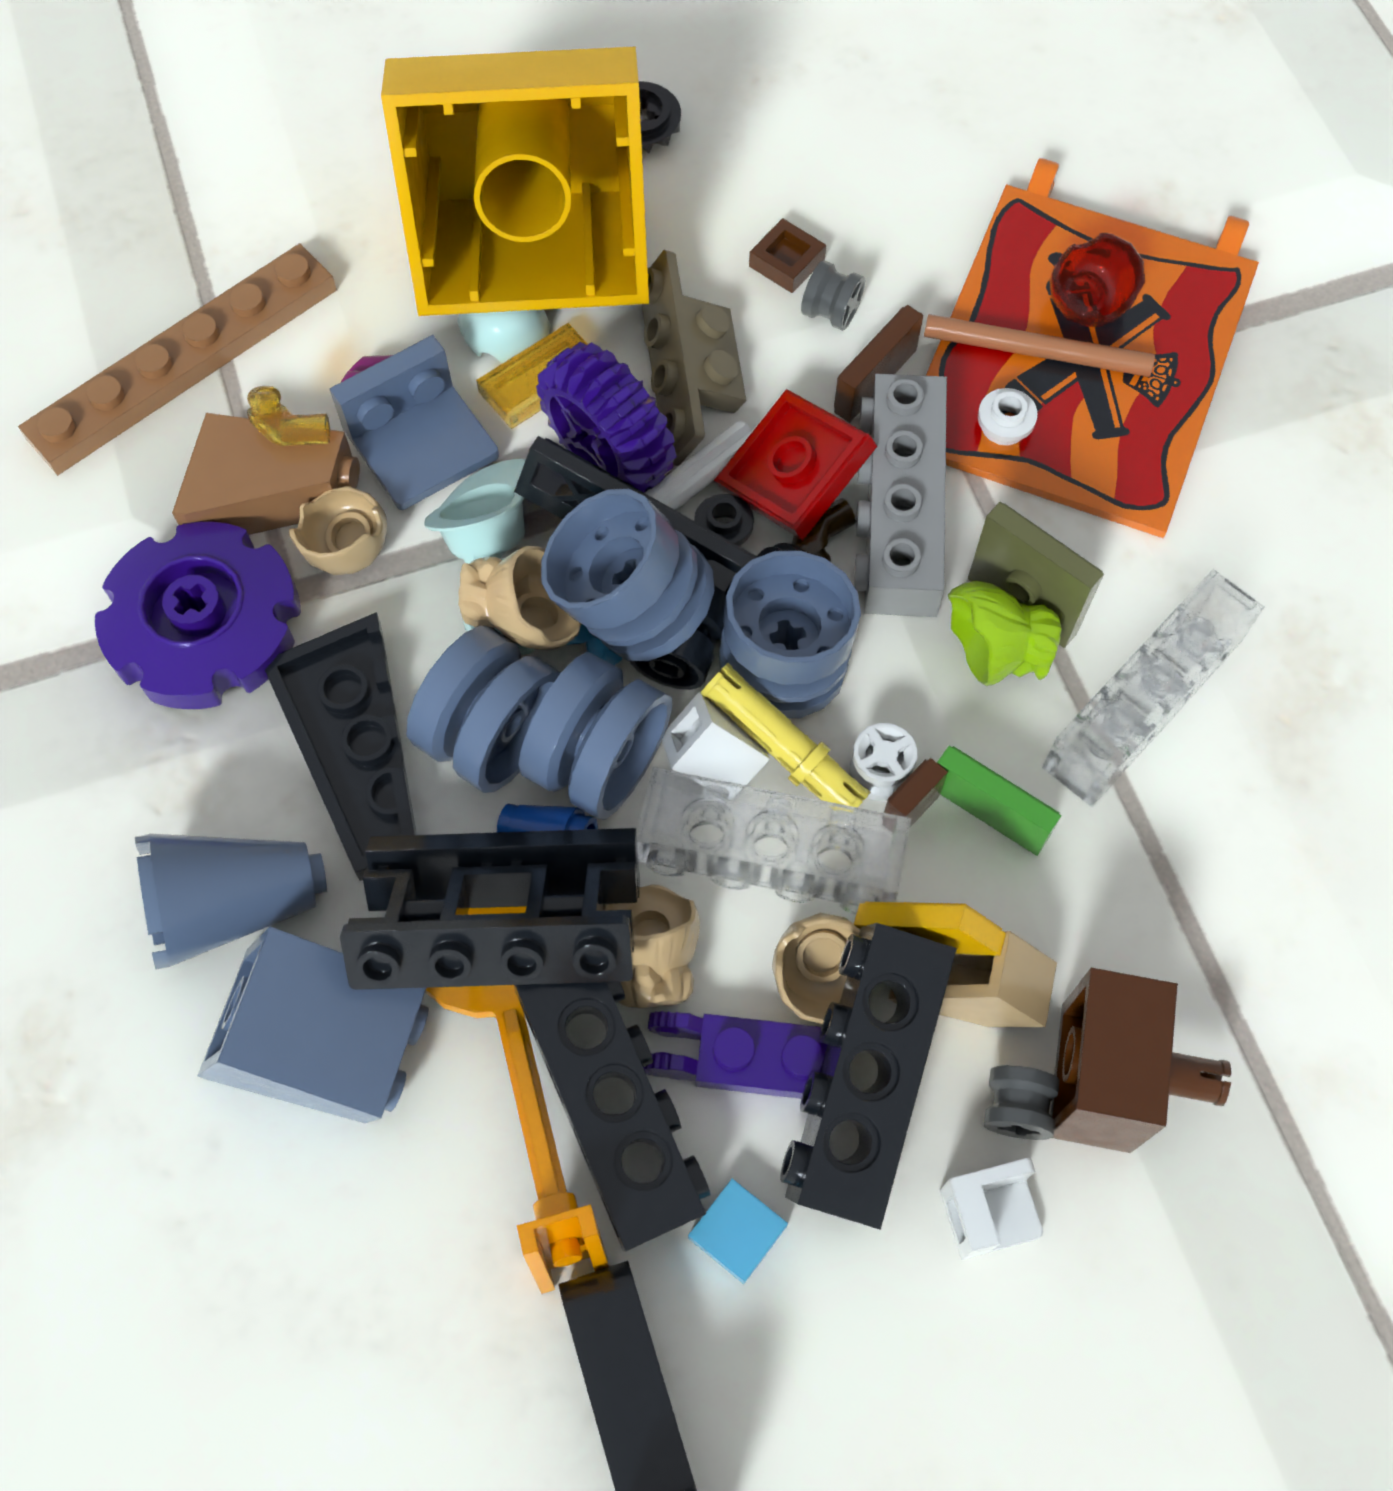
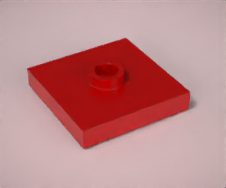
M786 389L714 481L724 492L741 498L751 509L799 539L804 540L877 448V445L869 434Z

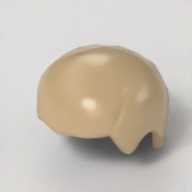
M344 486L326 491L310 503H302L299 507L300 520L297 529H289L290 538L311 566L332 575L354 574L370 566L379 555L387 534V518L384 510L371 494L351 486Z
M820 912L797 921L789 926L776 946L772 970L778 993L782 1001L803 1020L822 1024L830 1003H840L847 976L839 974L841 956L851 934L859 936L860 930L845 917Z

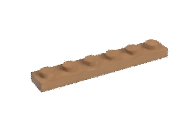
M299 243L26 420L18 428L29 444L58 476L337 291L333 275Z

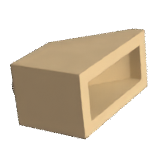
M1005 931L1006 936L1000 956L955 954L939 1015L986 1027H1046L1057 962L1011 931ZM890 990L889 1000L897 1004L895 994Z

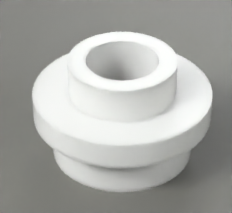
M1001 388L990 392L983 398L978 411V422L984 435L990 441L999 445H1013L1026 438L1033 431L1038 413L1035 403L1027 394L1012 388ZM1001 411L1011 412L1015 416L1004 415Z

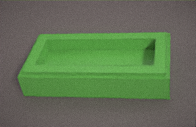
M949 745L937 761L941 767L948 771L940 795L1038 856L1060 820V812L961 750Z

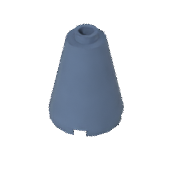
M152 833L135 836V844L139 855L151 853V855L137 857L148 935H152L154 945L165 944L166 950L152 952L155 969L174 966L315 908V894L327 892L321 853L309 855L305 842Z

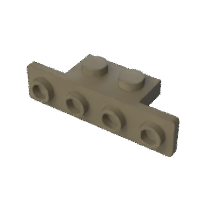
M663 250L651 267L647 268L649 304H642L645 324L644 342L649 350L652 370L651 388L656 396L657 408L660 413L667 417L668 423L666 428L673 434L675 440L673 446L675 447L677 457L673 460V466H679L705 437L701 405L735 413L747 400L730 308L682 295L676 254Z

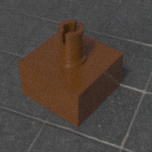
M1092 967L1062 1004L1054 1074L1060 1079L1058 1096L1052 1100L1050 1115L1055 1120L1054 1139L1131 1153L1166 1127L1169 1095L1210 1102L1216 1106L1225 1105L1229 1096L1231 1082L1221 1080L1222 1076H1231L1230 1062L1172 1052L1178 983Z

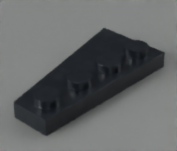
M377 612L278 654L265 669L347 856L360 881L363 880L365 870H369L365 851L370 837L417 835L383 632Z

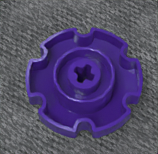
M193 522L178 525L176 527V535L168 542L158 543L152 537H148L131 548L112 568L102 585L112 604L107 609L98 611L95 614V631L101 651L126 685H132L137 681H141L140 687L151 702L158 705L177 709H205L221 705L223 693L231 687L239 686L244 688L247 693H251L269 680L265 669L278 654L294 646L295 640L286 622L300 615L301 605L297 588L284 560L270 544L254 548L247 530L239 526L220 522Z

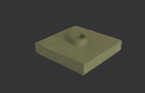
M999 502L986 516L968 580L971 582L981 581L994 584L1013 595L1019 603L1028 606L1045 605L1059 616L1062 628L1059 645L1065 648L1077 635L1104 573L1005 503Z

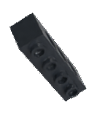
M880 923L861 927L859 936L854 934L849 936L839 965V974L847 976L840 1003H830L821 1027L820 1042L828 1044L820 1072L815 1070L810 1072L802 1093L800 1110L808 1114L800 1142L796 1140L790 1142L781 1168L780 1180L782 1183L788 1184L785 1198L798 1205L881 1230L957 948ZM879 983L890 987L897 1001L894 1015L884 1023L876 1019L869 1008V995L872 989ZM865 1050L876 1060L878 1076L870 1088L860 1091L853 1085L850 1079L849 1067L853 1058ZM850 1120L858 1130L859 1145L852 1156L844 1160H837L830 1149V1135L839 1123Z
M621 982L514 985L517 998L623 1252L705 1215L706 1212L700 1200L711 1195L707 1181L695 1156L692 1155L682 1159L672 1136V1132L682 1128L676 1109L665 1089L654 1093L643 1068L653 1063L647 1042L637 1024L626 1028L616 1003L625 999ZM580 1014H592L598 1017L606 1028L605 1039L598 1046L590 1049L575 1046L570 1042L565 1031L571 1019ZM606 1078H620L631 1087L634 1101L632 1107L627 1112L620 1115H609L602 1112L595 1104L593 1091L596 1085ZM644 1142L652 1145L658 1151L662 1164L660 1173L654 1181L637 1183L625 1174L622 1168V1155L629 1145Z

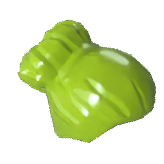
M981 581L966 582L950 591L948 599L952 604L951 630L961 641L970 670L980 683L985 686H991L1000 682L1011 673L1022 677L1032 672L1035 673L1038 680H1042L1048 675L1058 650L1062 630L1059 616L1045 605L1028 606L1019 603L1008 592L994 584Z

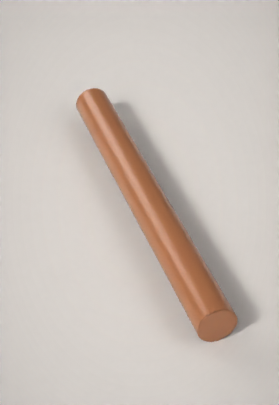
M928 314L924 337L1146 377H1150L1155 361V354L932 314Z

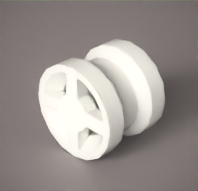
M878 723L868 726L859 734L853 747L849 775L871 792L867 798L887 801L913 773L917 762V746L913 737L904 728L891 723ZM877 765L880 767H886L888 768L890 773H887L886 771H880L877 769L873 770L872 768Z

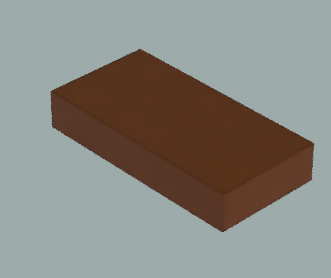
M909 305L902 307L841 372L837 378L834 401L835 414L851 423L860 413L861 397H872L875 374H896L917 351L923 321L922 313Z

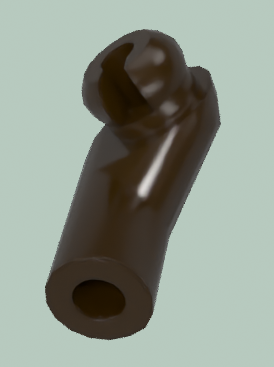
M844 498L833 502L804 540L794 535L792 544L798 546L803 552L826 558L831 562V557L825 550L829 538L856 523L855 514L849 503Z

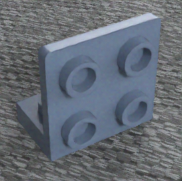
M434 335L329 388L343 431L399 510L411 507L499 458L497 445L453 387L445 350Z

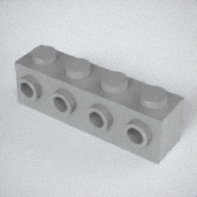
M875 374L872 397H861L859 429L865 433H870V436L877 445V448L858 470V484H868V501L858 500L856 515V537H867L866 555L856 554L854 572L855 589L857 591H865L864 614L937 617L944 593L947 377Z

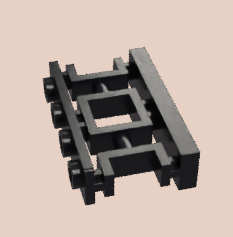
M636 828L370 837L365 851L369 870H365L363 875L368 911H386L385 917L349 918L348 924H345L342 928L340 941L348 983L352 989L627 982L632 980L634 970L632 910H603V905L637 903L640 896V871ZM527 906L525 913L468 915L469 908Z

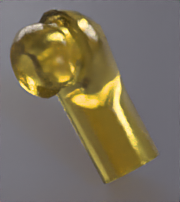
M273 386L255 387L248 393V404L251 407L247 410L249 421L273 444L294 446L330 443V423L327 413L293 415L286 406L280 403L281 394Z

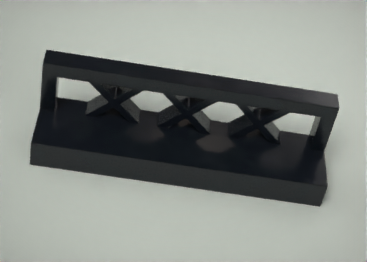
M538 436L529 449L514 492L561 519L589 497L605 490L629 488L646 496L670 521L673 528L681 532L690 544L694 545L704 555L713 569L714 585L724 591L726 595L734 575L749 561L757 557L548 438L544 439Z

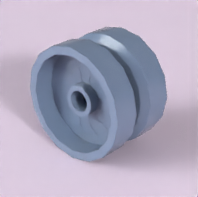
M480 625L460 636L444 651L429 670L414 697L408 714L406 736L415 747L437 762L453 760L452 767L457 775L481 792H495L510 783L520 773L518 765L520 752L530 722L545 694L561 672L538 657L525 656L521 658V652L517 643L492 627Z
M590 652L576 657L552 684L530 722L522 743L518 763L521 775L548 791L557 792L568 785L571 804L597 819L606 820L632 794L654 758L668 726L672 711V697L640 679H636L624 686L622 669Z

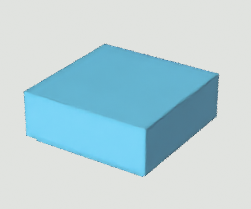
M732 1178L706 1211V1214L703 1215L689 1233L688 1239L742 1284H745L785 1231L788 1223Z

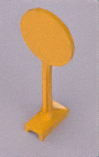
M527 906L469 908L468 915L525 913ZM514 985L426 988L425 993L444 1009L473 1018L494 1017L497 1019L538 1201L533 1204L535 1220L517 1225L523 1256L541 1294L555 1290L551 1272L553 1268L572 1265L587 1258L591 1259L595 1271L609 1267L605 1247L591 1204L578 1208L575 1195L566 1190L525 1014L515 993Z

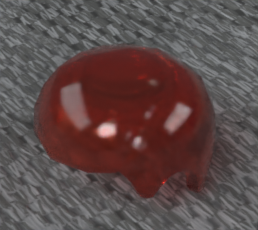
M1100 233L1097 237L1086 243L1072 244L1060 256L1059 262L1055 264L1049 279L1051 299L1068 321L1088 327H1099L1112 323L1131 308L1145 284L1144 260L1132 243L1111 233Z

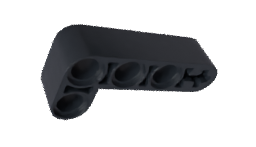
M628 1260L559 1283L562 1303L615 1491H697Z

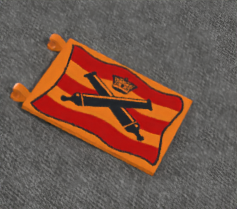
M1039 158L1027 191L1006 184L950 318L1155 354L1153 370L1150 377L940 340L926 376L947 377L946 465L1164 538L1259 264L1257 261L1238 256L1249 221L1228 216L1216 248L1208 247L1049 198L1054 187V179L1059 163ZM1001 388H1012L1022 391L1033 400L1037 408V421L1033 431L1026 438L1013 445H999L990 441L984 435L978 422V411L983 398L990 392ZM1001 411L1004 415L1015 416L1011 412Z

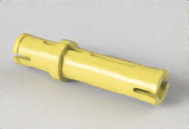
M727 663L720 670L721 672H718L701 691V694L719 707L733 722L789 771L791 775L788 779L796 787L802 783L825 803L842 822L847 820L863 803L862 800L864 801L871 792L850 776L828 755L831 749L821 741L817 745Z

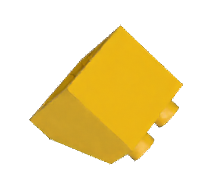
M636 46L385 59L381 99L418 316L649 304Z

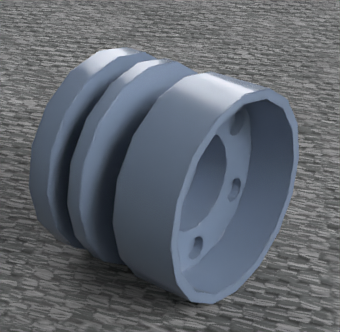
M629 488L605 490L581 502L563 518L550 536L541 560V583L549 598L574 620L585 625L589 633L601 640L609 650L627 661H651L672 653L697 630L708 613L714 594L713 569L704 555L694 545L690 544L681 532L673 528L670 521L646 496Z
M773 551L749 561L734 575L726 595L723 617L724 628L721 633L719 649L720 670L729 663L755 690L759 691L787 718H802L824 709L840 693L861 617L858 592L846 573L826 558L803 551Z

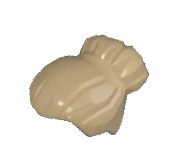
M525 546L513 552L504 560L489 556L478 558L469 564L464 563L462 565L458 605L466 624L472 625L475 628L480 625L496 628L504 636L523 647L546 651L569 643L578 635L581 623L574 620L549 598L541 583V560L545 549L539 546Z
M652 884L640 887V896L637 903L603 905V910H632L634 932L633 978L630 981L621 982L625 999L619 1001V1003L633 1008H655L659 1005L673 1006L685 1002L693 993L694 977L688 964L695 953L700 929L699 914L694 901L681 897L666 887Z

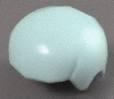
M544 309L459 314L457 320L465 342L477 356H481L483 352L489 353L504 366H513L534 357L547 343L551 326Z

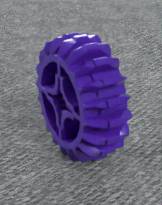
M579 342L572 348H566L547 363V367L538 374L539 384L536 388L537 394L541 399V410L548 416V426L555 430L560 439L559 443L564 445L569 451L644 493L660 483L665 478V474L673 468V460L677 457L675 447L673 446L675 442L674 436L666 428L668 423L667 417L659 412L655 404L656 398L651 397L645 390L643 380L638 381L631 374L628 364H620L612 352L608 350L603 351L600 346L592 342L588 345Z

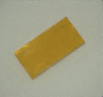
M567 323L477 379L478 392L504 422L513 429L541 411V399L537 394L536 386L539 384L538 374L547 367V363L566 348H572L579 342L586 345L588 343Z

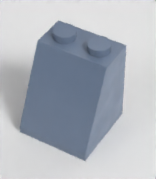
M270 926L246 950L197 1076L362 1123L381 1119L384 1110L389 1112L394 1110L402 1094L406 1081V1072L399 1070V1066L407 1044L414 1046L417 1043L426 1024L429 1008L421 1004L426 988L352 989L348 983L343 953Z

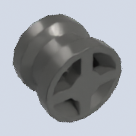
M825 260L820 261L806 286L801 303L802 314L811 318L821 315L830 319L832 327L842 331L845 330L859 307L865 288V277L857 273H851L846 276L837 272L834 264Z
M1005 1065L991 1068L989 1086L995 1094L993 1105L985 1111L984 1127L998 1134L1021 1139L1047 1140L1053 1138L1055 1120L1049 1114L1050 1101L1058 1096L1060 1079L1046 1071L1029 1067Z

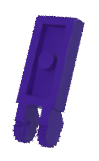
M655 1011L649 1014L647 1029L664 1037L701 1040L699 1058L696 1060L684 1055L656 1052L651 1053L653 1063L643 1068L645 1073L655 1077L695 1081L696 1087L801 1099L810 1072L812 1070L820 1072L828 1044L820 1042L821 1027L712 1014H704L703 1018H700L690 1013Z

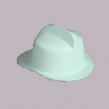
M526 459L501 461L469 476L456 487L439 508L425 518V527L431 531H439L452 554L460 559H464L465 563L469 564L473 560L489 556L500 559L506 551L518 545L524 538L523 500L525 498L515 493L514 490Z

